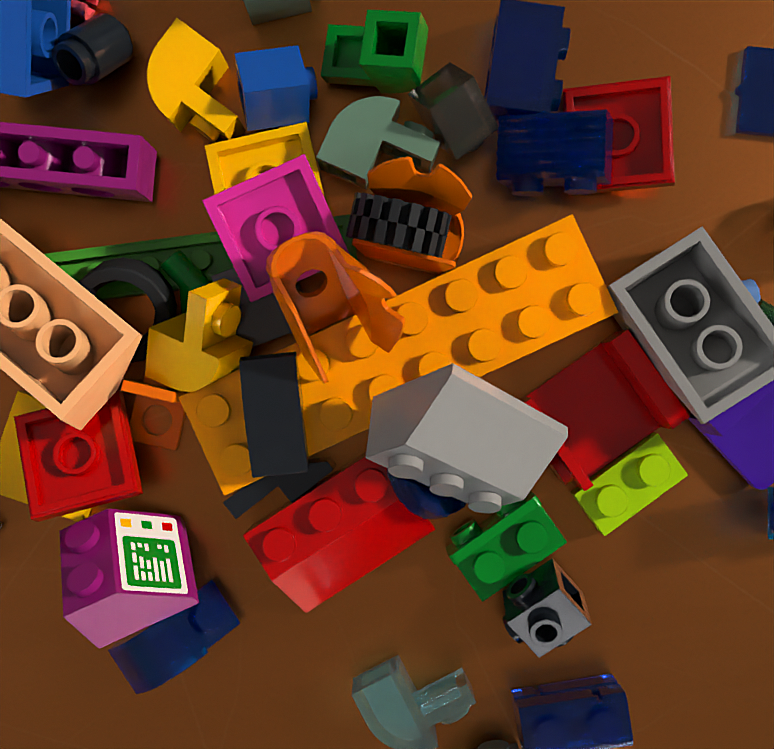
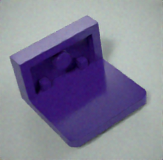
M774 380L705 424H701L693 414L689 415L688 419L753 488L764 490L774 483Z

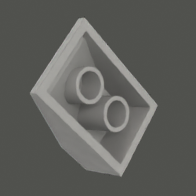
M703 226L608 286L607 289L618 310V313L613 315L622 330L628 329L667 385L701 424H705L774 380V326Z

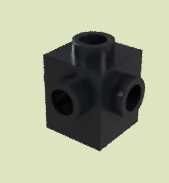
M553 558L531 573H525L516 577L508 588L502 591L505 615H503L502 620L507 632L517 643L525 642L539 658L552 649L567 644L576 634L592 625L584 593Z

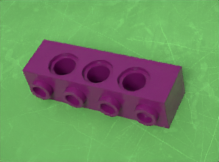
M0 122L1 188L152 202L157 151L141 135Z

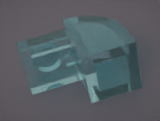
M397 655L353 678L351 695L364 721L376 738L393 749H435L439 747L435 724L442 722V724L456 722L468 713L470 706L476 704L472 685L463 668L417 690L401 658Z

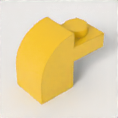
M176 18L154 48L148 63L147 82L154 103L178 131L181 132L190 120L189 124L214 143L219 136L224 140L241 137L245 131L238 116L209 95L229 68L222 52L180 19Z
M223 278L188 291L186 313L149 327L145 376L174 390L193 392L240 368V357H248L253 346V342L236 335V329L241 319L239 304L242 285Z

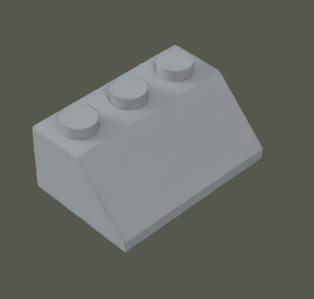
M452 363L373 396L366 459L388 468V472L395 477L413 479L429 486V490L436 495L452 496L468 503L469 509L475 512L495 513L500 511L503 505L522 501L526 498L568 438V427Z

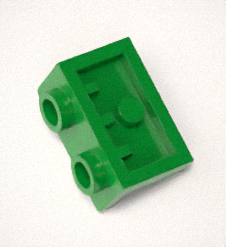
M532 491L522 501L501 506L500 511L493 513L479 524L475 519L468 521L449 537L452 543L445 547L448 557L454 565H457L482 602L567 543L541 506L542 503Z

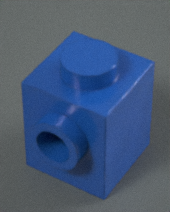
M298 45L235 53L238 94L247 131L289 126L303 122L309 123V100H315L318 97L317 81L313 67H304Z

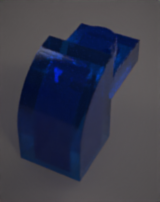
M213 580L204 583L197 589L198 604L128 635L108 650L136 694L153 690L186 670L208 653L207 649L240 624V621Z

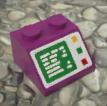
M105 509L59 530L63 617L98 649L199 603L185 521L181 516Z

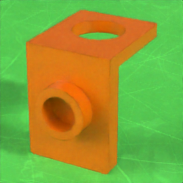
M145 374L143 380H123L121 391L136 394L129 424L132 440L169 450H177L186 416L178 397L189 392L169 388L146 377ZM153 405L164 406L172 416L170 429L162 435L150 433L143 423L146 410Z

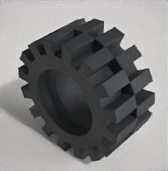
M356 192L345 237L442 258L452 215L444 211H438L435 208L404 202L400 199Z

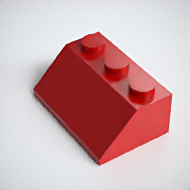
M365 452L316 483L292 503L288 501L251 525L243 534V537L272 582L307 613L436 529L405 480L391 475L388 472V468L366 459Z

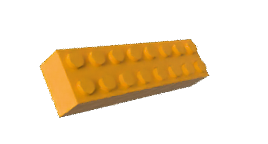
M573 214L399 294L393 299L385 301L391 309L405 318L401 337L389 353L371 342L357 315L309 336L329 381L325 384L322 383L305 360L297 342L273 354L297 353L303 396L302 412L308 454L311 456L369 429L373 396L452 363L477 377H481L618 313V310ZM240 369L197 391L178 397L224 496L264 478H253L244 420Z

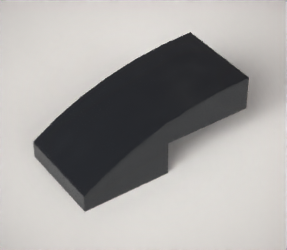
M286 352L240 357L239 367L243 411L253 478L309 472L310 461L302 412L303 396L297 353Z
M331 457L309 459V472L266 476L244 486L225 500L223 504L234 518L237 519L276 487H279L292 503L333 471L336 463Z

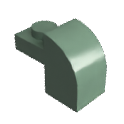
M372 96L351 103L336 116L329 127L316 159L321 170L367 190L369 185L367 173L378 165L383 153L394 158L409 156L413 159L416 168L430 173L438 155L440 142L432 139L434 135L432 131L418 123L405 121L404 126L396 123L400 114L399 100L390 97Z

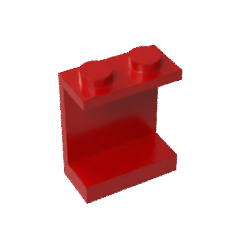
M628 329L614 332L520 399V401L568 427V438L549 463V466L565 486L572 482L583 491H587L594 486L589 477L660 427L674 429L690 417Z

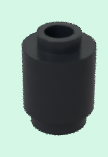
M98 13L63 33L58 38L57 45L52 49L53 63L59 74L66 81L77 86L95 84L129 62L133 54L129 31L120 21L107 13Z

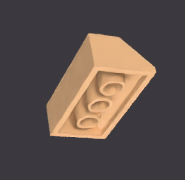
M0 219V369L60 420L81 431L118 390L142 336Z

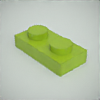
M653 432L591 476L589 479L594 486L587 491L576 487L570 493L597 530L603 536H606L687 477L688 474L660 435Z

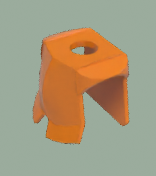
M409 156L385 161L369 170L367 177L369 189L373 192L371 195H381L391 199L395 198L404 202L420 204L424 207L435 208L438 211L451 214L452 217L442 258L360 239H353L352 245L365 258L427 273H436L437 275L454 269L464 239V223L460 212L464 211L472 199V194L464 182L443 164H438L429 174L420 173L415 169L413 159Z
M314 231L292 237L280 244L268 256L265 268L270 277L274 295L305 360L323 384L329 381L309 339L311 334L339 320L357 315L371 342L387 353L392 350L400 339L405 325V318L391 309L384 299L395 298L396 293L380 278L371 274L363 264L342 249L324 232ZM314 269L324 272V283L316 291L302 293L296 289L298 278L306 271Z

